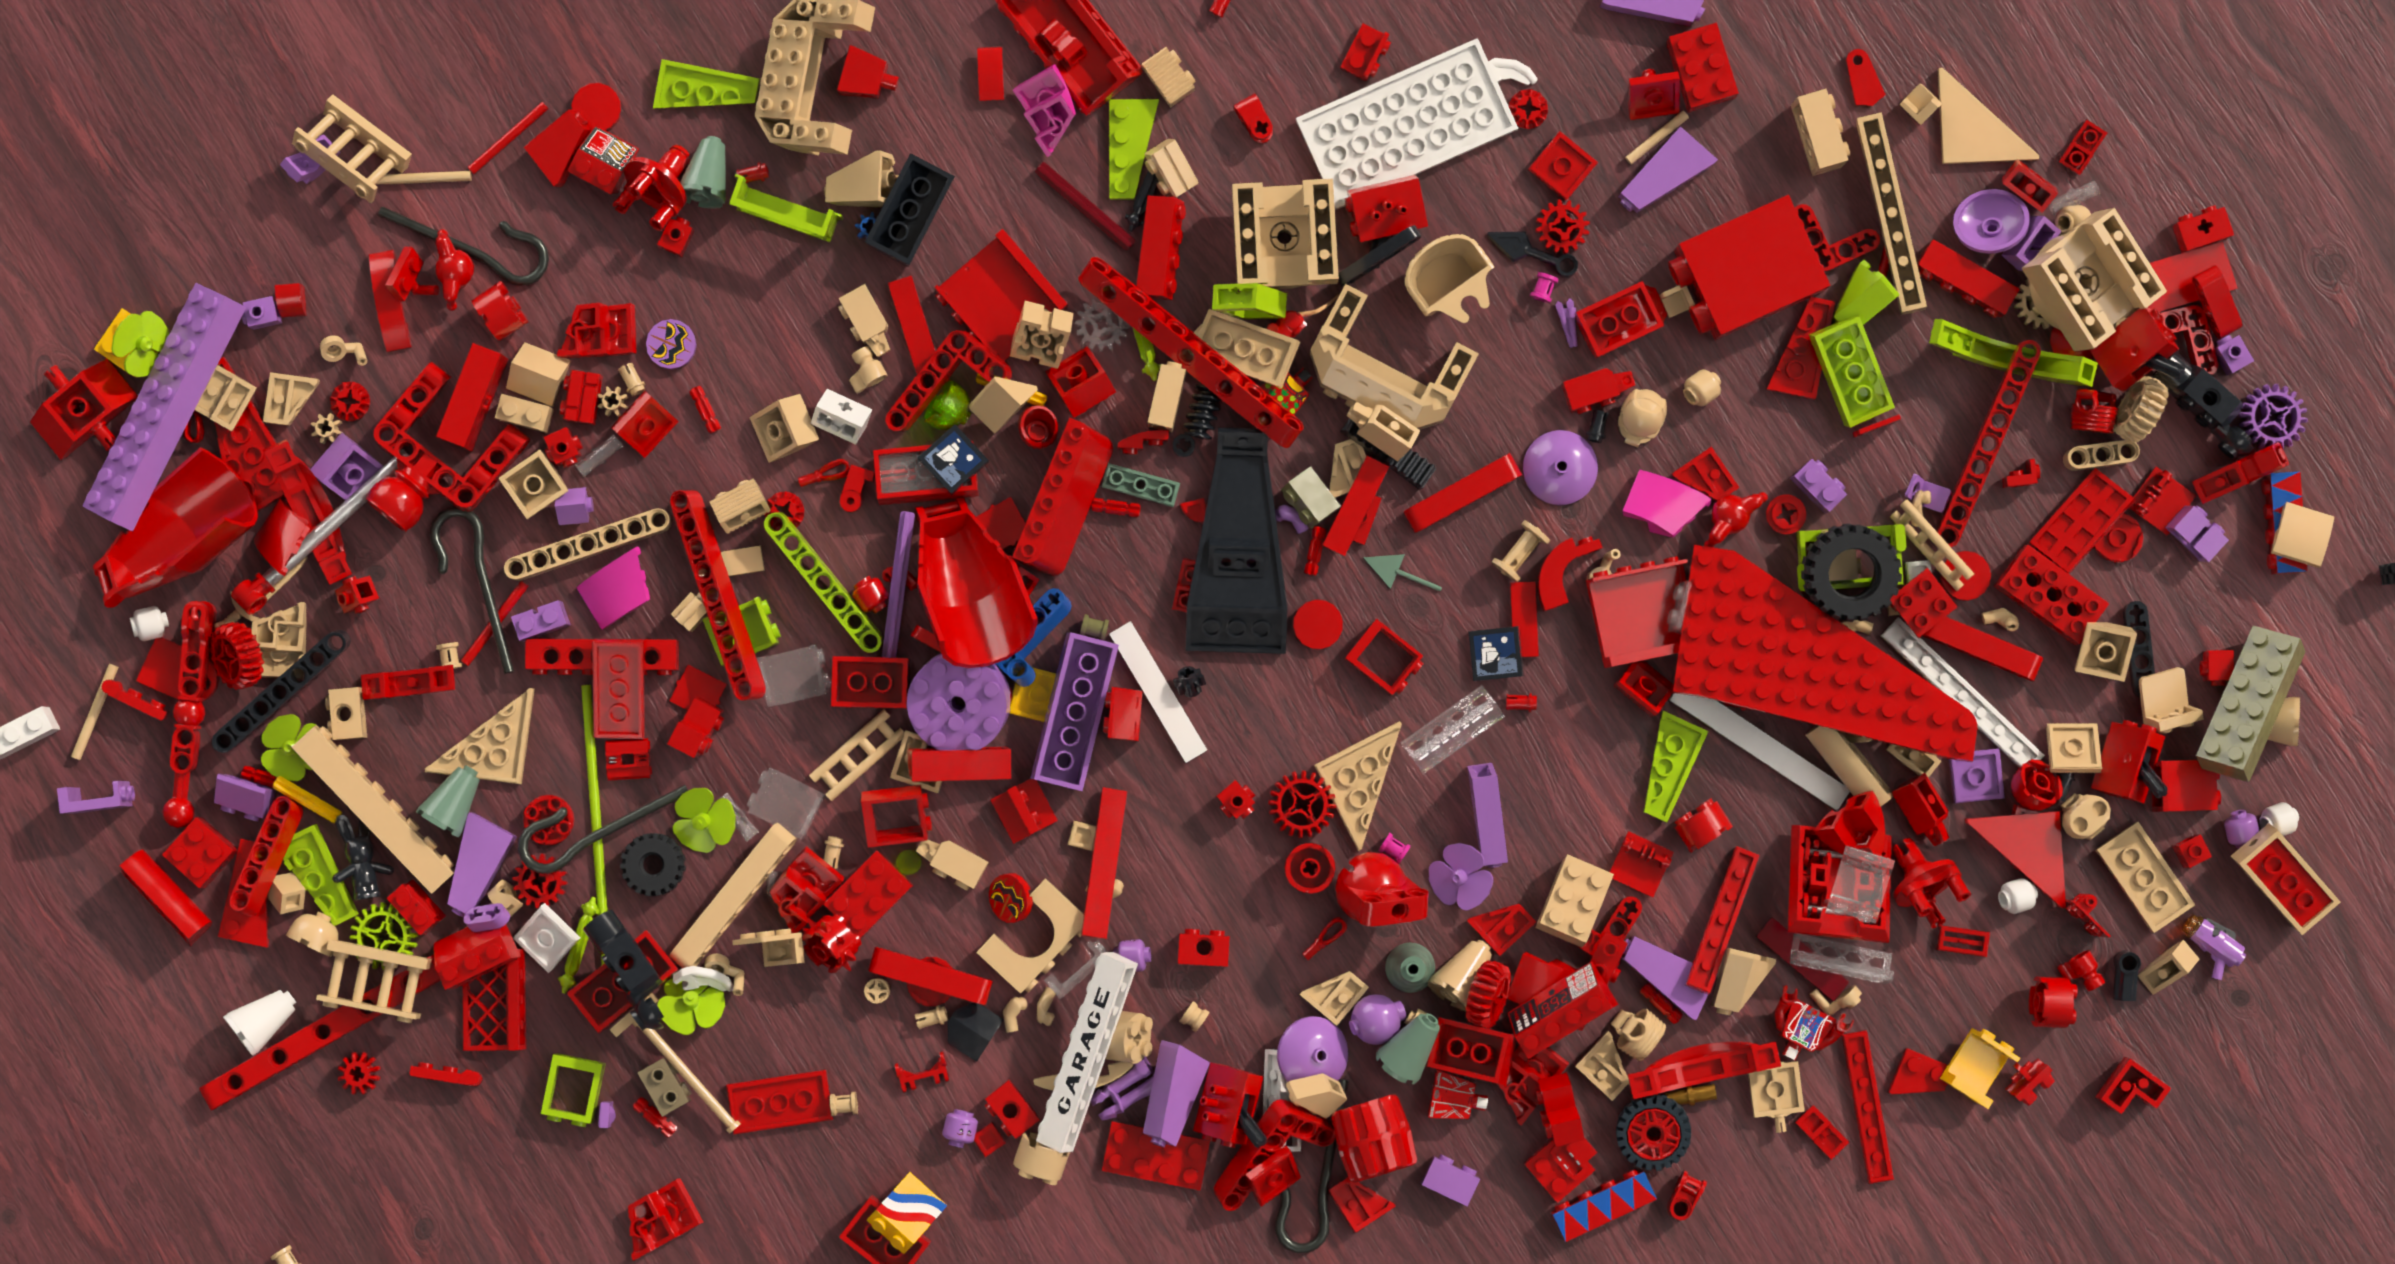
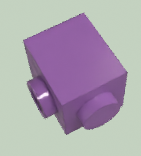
M270 296L243 302V306L246 309L242 315V320L249 328L255 330L282 324L275 297Z
M2229 334L2217 341L2218 347L2214 349L2217 360L2226 375H2230L2254 361L2240 335L2231 338Z
M586 487L568 489L567 493L555 500L559 525L588 523L589 512L594 511L593 499L588 497Z

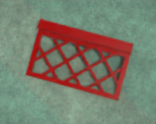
M518 949L521 957L506 964L501 971L498 969L493 970L496 976L488 984L481 977L477 978L485 987L477 996L470 991V984L473 981L463 985V1051H516L527 1049L524 949ZM499 978L506 984V991L501 996L491 988ZM487 991L497 999L489 1009L480 1001V998ZM499 1003L506 1009V1016L501 1022L491 1013ZM475 1004L485 1012L477 1022L470 1016V1009ZM487 1016L497 1024L490 1034L480 1026ZM500 1028L507 1034V1045H499L492 1038ZM475 1029L485 1037L479 1045H471V1034Z

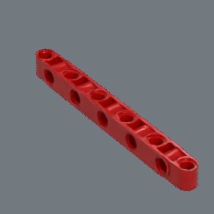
M1098 257L1090 259L1078 277L1083 287L1173 361L1182 364L1183 369H1186L1189 374L1275 443L1284 448H1289L1304 429L1303 423L1295 415L1109 264ZM1227 381L1232 384V387L1227 384Z
M434 955L428 957L432 959L431 968L423 969V972L419 973L415 995L441 981L435 969ZM405 970L393 977L387 1007L394 1008L403 1003L409 971ZM381 984L364 993L362 1002L368 999L377 1005ZM343 1005L206 1083L199 1090L210 1110H214L383 1013L375 1011L367 1013L364 1009ZM322 1025H326L330 1029L328 1038H323L319 1033ZM278 1050H282L286 1054L284 1063H279L276 1060L275 1055ZM234 1075H238L242 1080L240 1088H235L232 1085L231 1081Z

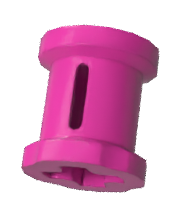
M1538 272V281L1534 292L1530 293V297L1541 302L1551 303L1552 299L1550 296L1554 285L1558 283V278Z
M1389 833L1378 851L1386 853L1394 858L1397 864H1400L1411 846L1409 844L1404 845L1395 839L1393 834Z

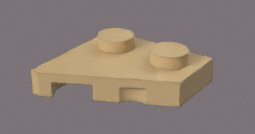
M270 372L263 422L290 426L319 385L320 380Z
M1352 439L1335 444L1329 489L1334 498L1349 493L1366 458L1363 447Z
M1348 971L1306 989L1300 995L1337 1026L1369 987L1352 972Z
M1606 1031L1575 1067L1613 1101L1629 1084L1612 1039L1613 1037L1609 1031Z

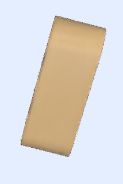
M2129 440L2077 446L2064 454L2063 463L2071 471L2123 465L2135 461L2140 454V449L2136 442ZM2122 446L2130 448V458L2122 456ZM2098 449L2106 452L2107 456L2104 462L2099 461L2096 457ZM2073 452L2081 455L2082 462L2080 465L2072 462L2071 455Z

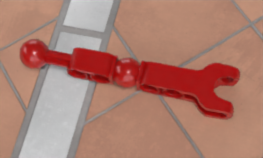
M191 601L184 606L182 615V649L178 680L180 696H177V699L180 700L173 709L174 719L177 724H174V727H177L172 736L170 767L175 772L173 797L164 804L162 810L165 822L174 828H183L189 825L195 814L194 807L188 800L190 772L194 771L198 764L201 739L198 729H201L199 725L205 716V708L201 702L204 701V698L201 696L206 690L210 656L209 648L211 647L210 639L212 638V632L215 631L214 625L217 615L215 606L207 601ZM194 655L200 660L197 669L191 668L189 664L190 658ZM191 680L197 685V691L194 694H190L187 691V684ZM185 730L189 731L192 735L189 744H185L181 739L182 733ZM183 755L189 760V766L186 769H182L179 765V758Z

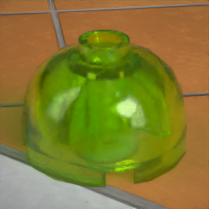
M947 380L941 388L944 391L939 396L936 395L924 414V418H926L924 421L927 424L944 431H948L954 425H964L971 415V412L968 411L970 398L965 389L953 380Z

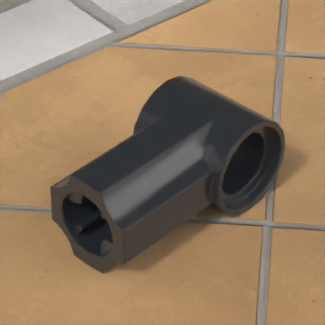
M2123 950L2118 952L2113 960L2115 966L2113 999L2136 1001L2138 971L2141 967V960L2135 953ZM2126 956H2131L2133 960L2132 966L2124 969L2122 960Z

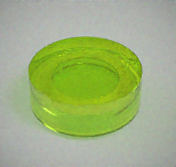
M913 850L902 851L896 859L898 870L905 875L915 874L921 868V857Z

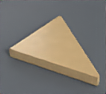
M1943 68L1937 69L1939 101L1942 103L1939 106L1942 164L2016 161V159L2020 161L2039 160V155L1946 70Z
M529 688L526 690L525 693L513 700L487 722L483 723L470 733L469 736L444 753L431 765L427 766L425 772L451 775L458 766L463 769L467 765L478 772L476 777L479 779L522 784L535 689Z
M1400 721L1314 765L1320 778L1323 777L1325 779L1323 782L1324 786H1331L1328 793L1329 795L1335 794V798L1332 801L1336 804V809L1358 851L1363 847L1402 725Z

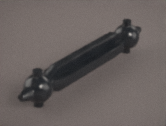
M1149 170L1134 202V213L1126 214L1125 219L1128 220V231L1130 232L1140 225L1144 226L1142 215L1146 212L1147 197L1154 196L1159 180L1155 173L1151 174Z

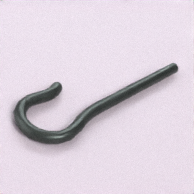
M383 206L380 208L379 216L436 241L437 230ZM506 221L499 223V228L505 235L512 239L530 243L538 252V266L529 275H514L487 253L448 236L456 250H462L469 256L483 262L493 269L497 275L513 285L525 286L533 284L541 279L548 267V250L543 241L534 234L512 228Z
M457 507L448 508L437 515L430 528V542L439 562L438 572L445 574L448 570V556L440 540L441 526L451 517L459 516L467 519L474 530L473 551L476 573L504 674L512 673L514 669L484 563L483 525L479 517L472 511H462Z
M683 785L586 835L568 848L556 861L548 864L539 863L529 854V840L537 831L554 826L565 818L568 811L565 807H561L554 815L535 821L523 830L518 842L520 859L527 868L536 873L549 874L559 871L587 846L678 800L688 789Z
M1339 1079L1338 1081L1346 1095L1348 1080ZM1344 1103L1336 1111L1342 1110ZM1336 1139L1325 1148L1318 1187L1319 1231L1312 1241L1297 1243L1287 1236L1285 1221L1291 1206V1193L1289 1188L1280 1193L1281 1205L1275 1219V1233L1279 1242L1286 1249L1295 1253H1309L1318 1249L1328 1236L1329 1212L1327 1190L1329 1188L1336 1150Z

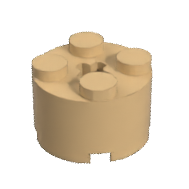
M1122 1011L1106 1059L1136 1064L1144 1057H1149L1152 1052V1044L1150 1042L1153 1025L1152 1019L1142 1013Z
M1023 1133L1013 1161L1015 1167L1020 1169L1018 1174L1028 1179H1033V1176L1041 1178L1047 1184L1056 1185L1057 1181L1062 1177L1070 1152L1059 1153L1037 1142L1038 1133H1030L1029 1137L1026 1133Z

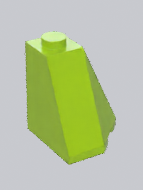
M1863 260L1856 266L1833 313L1832 322L1836 324L1860 316L1864 325L1900 294L1879 271L1871 272L1869 270L1870 264Z

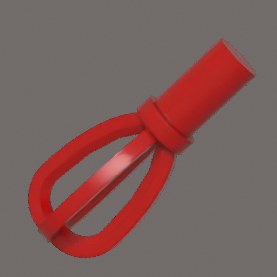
M194 410L193 414L197 429L196 437L191 438L192 416L183 431L184 438L190 443L200 442L204 437L202 418L199 412Z
M844 459L834 460L813 473L799 477V484L803 487L815 482H822V480L831 481L844 478L848 475L850 465ZM845 465V470L841 473L822 476L825 471L835 466Z
M1340 917L1332 919L1322 930L1319 937L1314 940L1315 942L1302 953L1303 956L1309 961L1316 953L1324 949L1326 945L1338 939L1347 929L1346 922ZM1340 922L1342 929L1330 939L1323 941L1322 939L1334 923Z

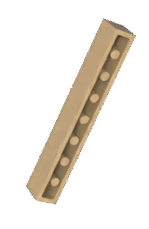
M1882 112L1857 118V130L1894 288L1900 294L1897 297L1900 314L1905 315L1926 310V300Z
M315 725L292 746L293 750L432 894L454 874V862L446 854L441 856L437 852L436 848L438 846L429 836L424 838L418 832L420 829L419 825L412 818L407 820L400 813L403 810L400 805L393 799L389 801L383 795L385 790L376 781L372 783L366 777L368 772L359 763L354 765L348 758L350 753L341 744L336 746L331 740L332 734L324 726L319 728Z

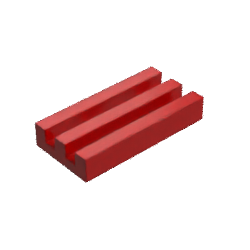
M1939 926L1936 950L1987 957L1990 932ZM1945 931L1984 936V940L1977 941L1944 935ZM1948 941L1983 946L1982 951L1943 946V943Z

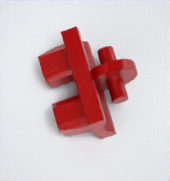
M2038 1058L2033 1063L2028 1061L2023 1067L2015 1063L2013 1068L2017 1072L2011 1077L2013 1082L2006 1088V1091L2018 1101H2022L2030 1106L2037 1098V1095L2032 1090L2038 1084L2043 1089H2046L2055 1082L2050 1073L2053 1070Z

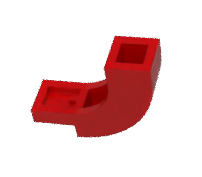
M1592 536L1579 540V546H1575L1573 538H1570L1560 543L1548 554L1541 565L1537 580V592L1543 612L1569 603L1563 587L1564 570L1573 559L1602 549L1600 539L1593 540Z

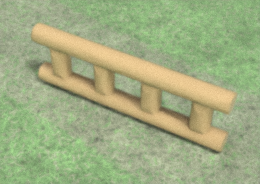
M1905 500L1900 505L1905 513L1901 515L1898 511H1895L1890 518L1896 524L1904 525L1906 536L1950 585L1958 591L1964 586L1959 578L1963 575L1966 580H1969L1974 575L1973 571L1909 500ZM1911 520L1922 530L1919 534L1909 524ZM1928 538L1938 548L1936 553L1925 542ZM1945 557L1954 565L1955 569L1953 571L1942 561Z
M885 709L878 713L809 775L815 783L822 778L831 788L826 793V796L831 801L838 797L903 739L905 732L901 728L894 732L885 722L890 717ZM878 728L887 740L876 749L866 737ZM857 745L868 755L859 765H856L847 755ZM840 761L850 773L838 782L829 770Z

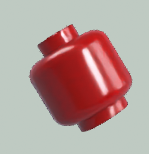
M867 576L853 586L855 590L852 596L863 612L873 611L874 614H877L887 607L885 601L889 598V592L880 579L876 577L871 579L870 576Z

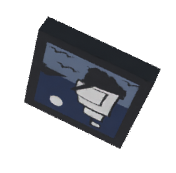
M956 425L951 427L918 457V460L951 495L989 463V460Z
M1519 626L1468 631L1473 681L1524 676Z

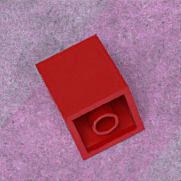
M2198 760L2157 762L2155 773L2167 786L2168 794L2159 799L2151 792L2152 812L2218 810V805L2221 804V792L2217 790V780L2220 779V774L2202 769Z

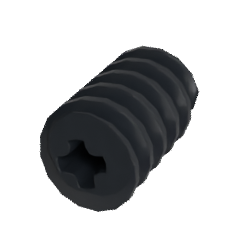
M1196 384L1194 389L1200 394H1192L1191 398L1197 403L1189 404V408L1194 413L1186 414V418L1191 422L1184 423L1183 427L1189 432L1183 433L1200 439L1212 440V436L1206 432L1207 430H1215V427L1209 422L1218 420L1212 412L1220 411L1221 408L1215 402L1223 400L1204 385Z

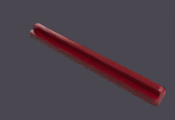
M1042 162L1037 167L1035 173L1124 250L1128 251L1134 245L1135 239L1046 162Z

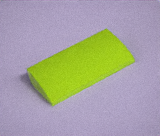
M1860 316L1838 322L1809 334L1844 426L1851 428L1895 408Z

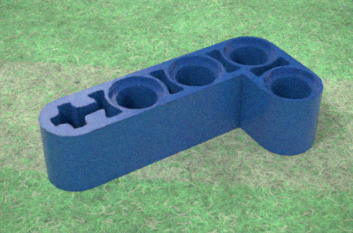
M1056 588L1049 589L1033 605L1037 618L1044 617V619L1037 625L1033 638L1026 646L1008 659L995 663L1020 687L1031 685L1036 676L1034 669L1024 659L1071 611V601L1061 590ZM1025 668L1024 673L1017 677L1018 672Z

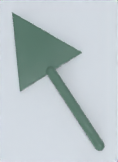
M1405 554L1363 557L1390 589L1398 574L1437 591L1442 590V587L1399 570Z

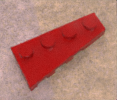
M1816 297L1809 298L1766 390L1812 400L1816 399L1822 368L1809 334L1831 325L1835 301Z
M240 839L218 937L268 948V896H266L259 913L252 917L234 911L229 905L231 893L255 842Z

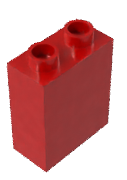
M1789 194L1679 243L1674 249L1677 258L1668 262L1670 273L1676 285L1680 286V288L1690 285L1696 298L1697 304L1689 307V313L1697 331L1700 334L1711 331L1714 340H1718L1818 295L1831 286Z

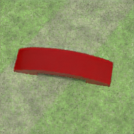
M394 250L369 254L374 300L386 352L412 348L402 301H396L385 286L396 264Z
M444 665L423 669L361 675L363 700L455 690L453 665Z

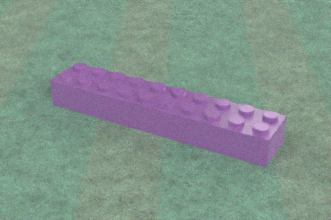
M195 283L182 311L177 317L176 323L166 338L159 356L155 360L148 378L145 380L136 401L132 405V409L121 427L116 441L98 472L97 478L82 505L83 507L128 530H134L246 309L245 306Z

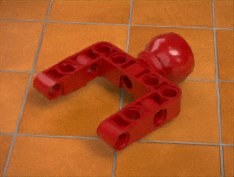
M430 362L376 425L373 434L378 446L397 460L398 470L394 471L395 477H387L377 482L370 489L365 500L377 512L404 532L414 527L420 520L424 508L423 499H428L429 495L440 494L462 511L474 510L499 481V477L505 474L530 442L528 436L511 423L508 424L468 473L461 477L407 434L409 428L418 418L421 419L439 397V392L448 380L452 378L433 362ZM418 392L426 394L425 400L420 403L414 402L413 396ZM389 430L394 433L390 441L381 440V434L384 431ZM404 446L414 448L413 453L408 457L400 454ZM494 454L504 455V461L501 464L492 463L491 458ZM446 476L453 479L452 485L447 488L440 486V480ZM464 492H470L473 495L472 500L468 503H462L459 500L460 495Z

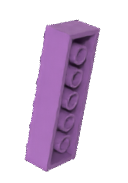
M1071 632L1066 633L1031 779L1083 791L1118 644Z

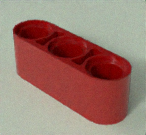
M2214 265L2193 276V285L2214 335L2218 339H2222L2242 328L2241 318L2221 270Z

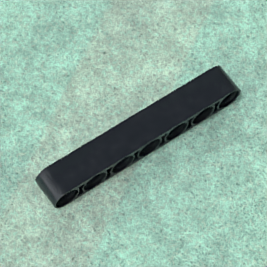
M335 630L321 639L213 735L211 741L213 748L218 752L225 753L237 747L348 649L351 643L349 634L344 630ZM336 635L342 639L343 644L341 648L333 646V636ZM315 652L323 655L324 662L322 665L315 663L313 660ZM297 668L304 671V681L296 679L295 670ZM278 685L285 687L287 692L285 697H280L276 693ZM259 701L267 704L268 711L266 714L258 710L257 705ZM240 718H245L248 720V730H244L240 727ZM222 734L229 736L231 740L230 746H224L221 743L220 738Z

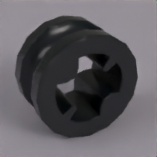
M1180 434L1174 439L1173 450L1178 456L1188 457L1194 452L1195 442L1191 436ZM1185 439V442L1191 443V448L1188 447L1189 451L1183 452L1182 449H1177L1176 445L1180 444L1179 440Z

